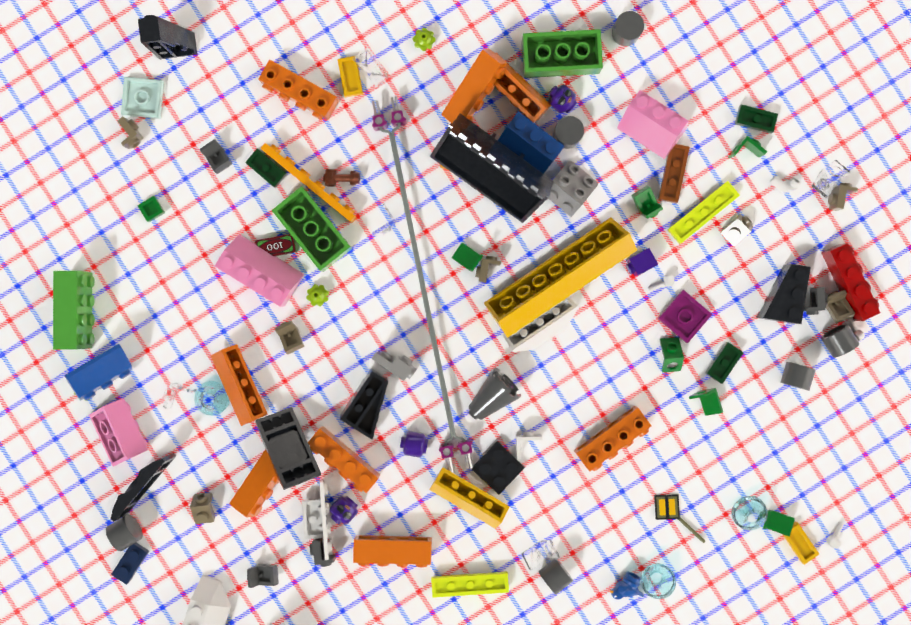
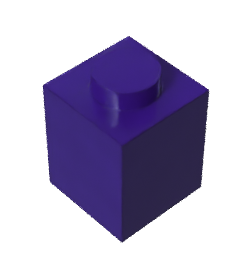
M650 248L626 259V268L634 276H639L659 265Z

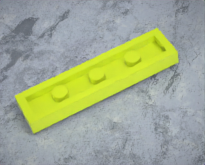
M726 181L667 229L678 244L683 243L738 198L740 194L729 181Z
M508 571L431 576L432 598L509 593Z

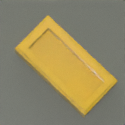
M351 56L337 59L344 97L363 95L357 57Z
M795 521L790 536L783 535V537L800 562L805 565L820 554L799 523Z

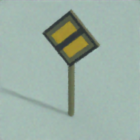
M679 494L654 495L655 520L678 519L702 543L706 542L703 537L680 517Z

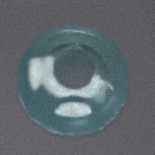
M217 381L203 383L198 387L194 395L196 408L201 413L209 416L222 413L230 402L223 384ZM206 394L214 396V403L212 405H207L204 402Z
M745 496L734 504L731 516L738 527L743 530L752 531L764 525L768 517V510L760 498ZM750 514H758V519L756 521H748V517Z
M654 563L643 570L641 586L649 597L665 599L676 588V576L668 566ZM654 573L661 574V581L659 583L651 582V576Z

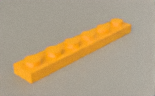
M266 143L263 144L260 149L349 222L353 223L357 217L353 215L355 211L347 204L342 206L339 203V197L332 192L330 195L324 191L326 187L318 180L314 183L309 179L311 175L303 168L299 171L294 166L296 162L288 156L286 158L280 155L281 150L274 144L271 146Z

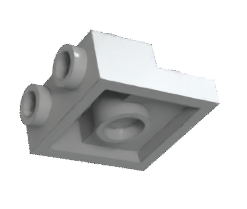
M378 351L371 358L402 381L406 378L410 380L417 370L412 365L413 361L405 355L402 357L397 356L393 361L391 354L386 351Z

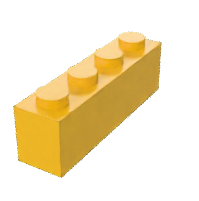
M444 467L439 471L429 489L495 529L503 522L510 507Z

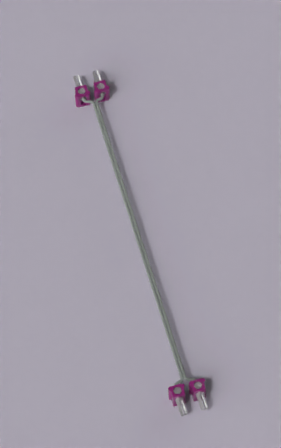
M392 96L393 112H391V124L394 129L392 132L385 130L388 128V124L385 121L384 114H381L378 100L372 101L374 110L372 127L374 131L388 133L451 435L444 444L439 446L438 450L441 452L442 459L446 461L447 470L450 471L451 467L453 473L452 457H454V444L448 442L453 439V436L455 439L462 440L457 443V447L460 448L461 455L465 458L467 469H469L467 456L470 468H473L471 453H473L471 445L473 442L471 439L465 440L463 437L456 436L394 135V132L400 126L406 125L407 121L403 111L399 109L397 96H394L397 109H395Z

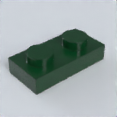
M741 104L738 108L734 124L772 134L775 129L778 113Z
M258 148L245 162L274 188L287 176L285 171Z
M725 342L705 374L718 383L723 384L744 352L731 343Z

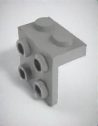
M568 161L553 179L554 182L548 199L572 217L596 189L598 182L573 161Z

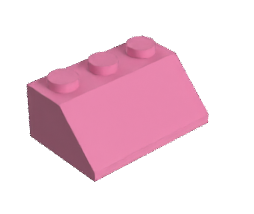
M639 90L628 105L617 129L665 159L686 131L689 120Z
M124 398L107 404L89 415L113 467L148 451L147 442L140 434L138 422L133 418L131 407Z

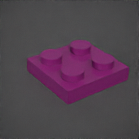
M682 289L657 319L681 340L689 343L713 314Z

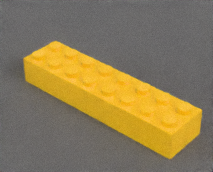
M610 217L485 301L484 305L508 338L637 251V248L630 233Z

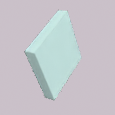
M124 77L121 115L161 119L164 81Z

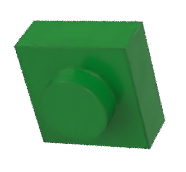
M152 196L137 205L145 220L149 223L165 214L156 196Z

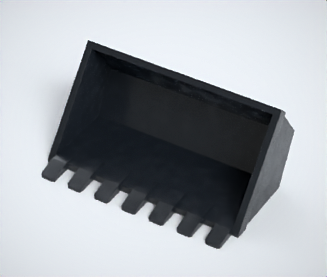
M460 113L453 123L448 126L429 157L521 223H524L549 198L554 181L523 159L525 154L521 153L518 156L496 140V133L488 134Z

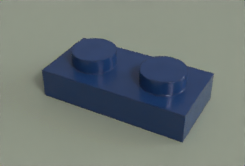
M134 543L128 547L111 575L124 584H129L150 551L139 543Z

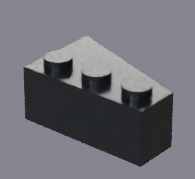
M146 15L144 18L138 19L141 44L160 60L198 55L195 32L155 15Z
M796 264L783 265L769 296L766 297L764 305L756 318L788 324H802L811 267Z
M371 368L340 414L341 421L371 440L374 437V431L389 382L388 378Z

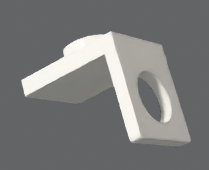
M524 431L523 435H515L516 459L520 460V441H542L543 436L541 434H534V431Z

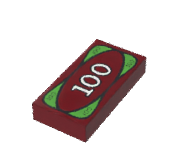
M291 234L255 240V244L272 256L297 253L295 239Z

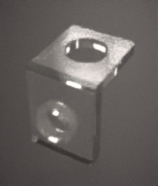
M835 159L819 172L811 186L823 197L827 198L836 183L848 175L850 170ZM837 167L842 173L835 175L831 172V168Z
M385 202L382 205L392 220L373 231L372 233L375 237L380 234L384 236L393 231L392 227L397 225Z
M177 382L170 383L169 388H166L163 395L165 401L162 408H172L177 389L193 393L197 391V388Z
M540 540L521 553L529 570L535 569L548 559L560 558L552 540ZM548 546L551 547L553 553L550 552V550L548 549Z

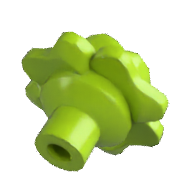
M426 28L416 30V35L412 38L413 42H415V48H420L422 51H426L427 48L432 49V45L436 41L435 37H433V31H428Z
M314 284L312 288L307 290L309 295L306 296V299L311 302L312 306L318 305L321 307L329 300L327 297L329 291L325 289L324 285H319L318 287L317 284Z

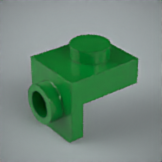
M648 185L631 195L639 213L647 219L657 216L663 210L662 205L657 202L651 187Z

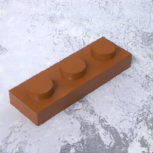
M675 144L667 155L658 200L674 204L678 203L690 149L689 146Z

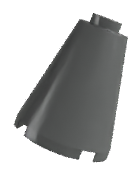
M498 368L492 370L468 406L470 409L468 412L475 420H483L522 396L521 393L517 394L518 387L506 374L502 376L498 373L501 371Z

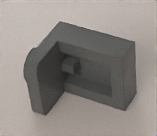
M216 139L200 148V152L206 157L216 174H219L233 164L224 148Z
M825 287L809 288L810 307H804L806 315H818L819 311L826 310L827 293Z
M323 538L313 539L309 548L310 555L314 556V564L321 567L332 565L336 560V554L329 555V560H325Z
M258 564L248 568V588H254L258 585H278L277 565Z

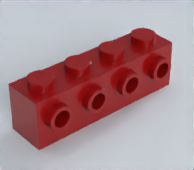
M843 243L821 252L839 292L843 290L847 292L845 298L855 312L854 317H852L853 320L865 321L880 314L879 302L871 293V285L862 274L863 269L854 257L855 252L848 243Z

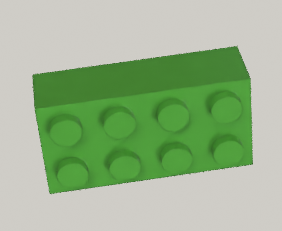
M601 29L523 33L521 40L523 78L600 74L603 69Z
M302 186L271 210L321 272L326 271L353 249Z
M53 271V350L92 348L95 341L94 334L92 333V326L95 322V317L92 314V307L95 303L92 287L95 285V279L92 272Z

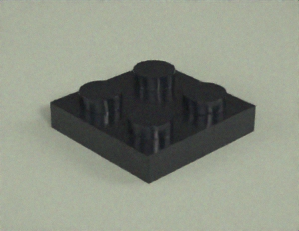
M496 441L473 465L472 470L500 495L521 473L525 466L499 441Z

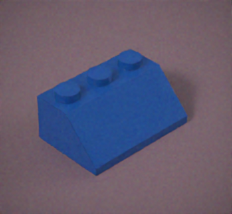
M519 111L498 139L499 142L518 156L521 153L525 154L523 159L543 174H545L565 147Z
M117 344L64 376L80 401L83 399L87 401L96 395L95 392L99 389L105 390L114 384V380L118 378L124 379L129 376L132 365L121 345Z

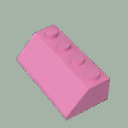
M240 234L224 249L214 266L279 307L286 306L304 276V273L278 257L272 256Z

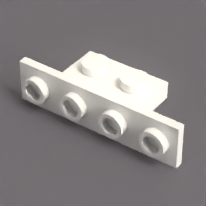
M320 479V498L302 500L304 540L323 538L325 560H329V553H332V541L328 542V534H331V524L326 520V515H330L329 503H325V496L328 495V484H324V479Z

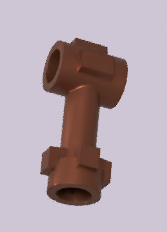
M326 169L325 174H323V182H325L327 187H335L336 182H350L351 186H356V184H360V173L350 171V174H337L335 169Z

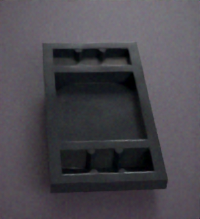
M292 407L255 420L263 445L270 457L275 474L283 490L321 476V471Z
M174 453L169 454L142 468L125 493L118 495L110 519L115 522L127 515L177 455Z

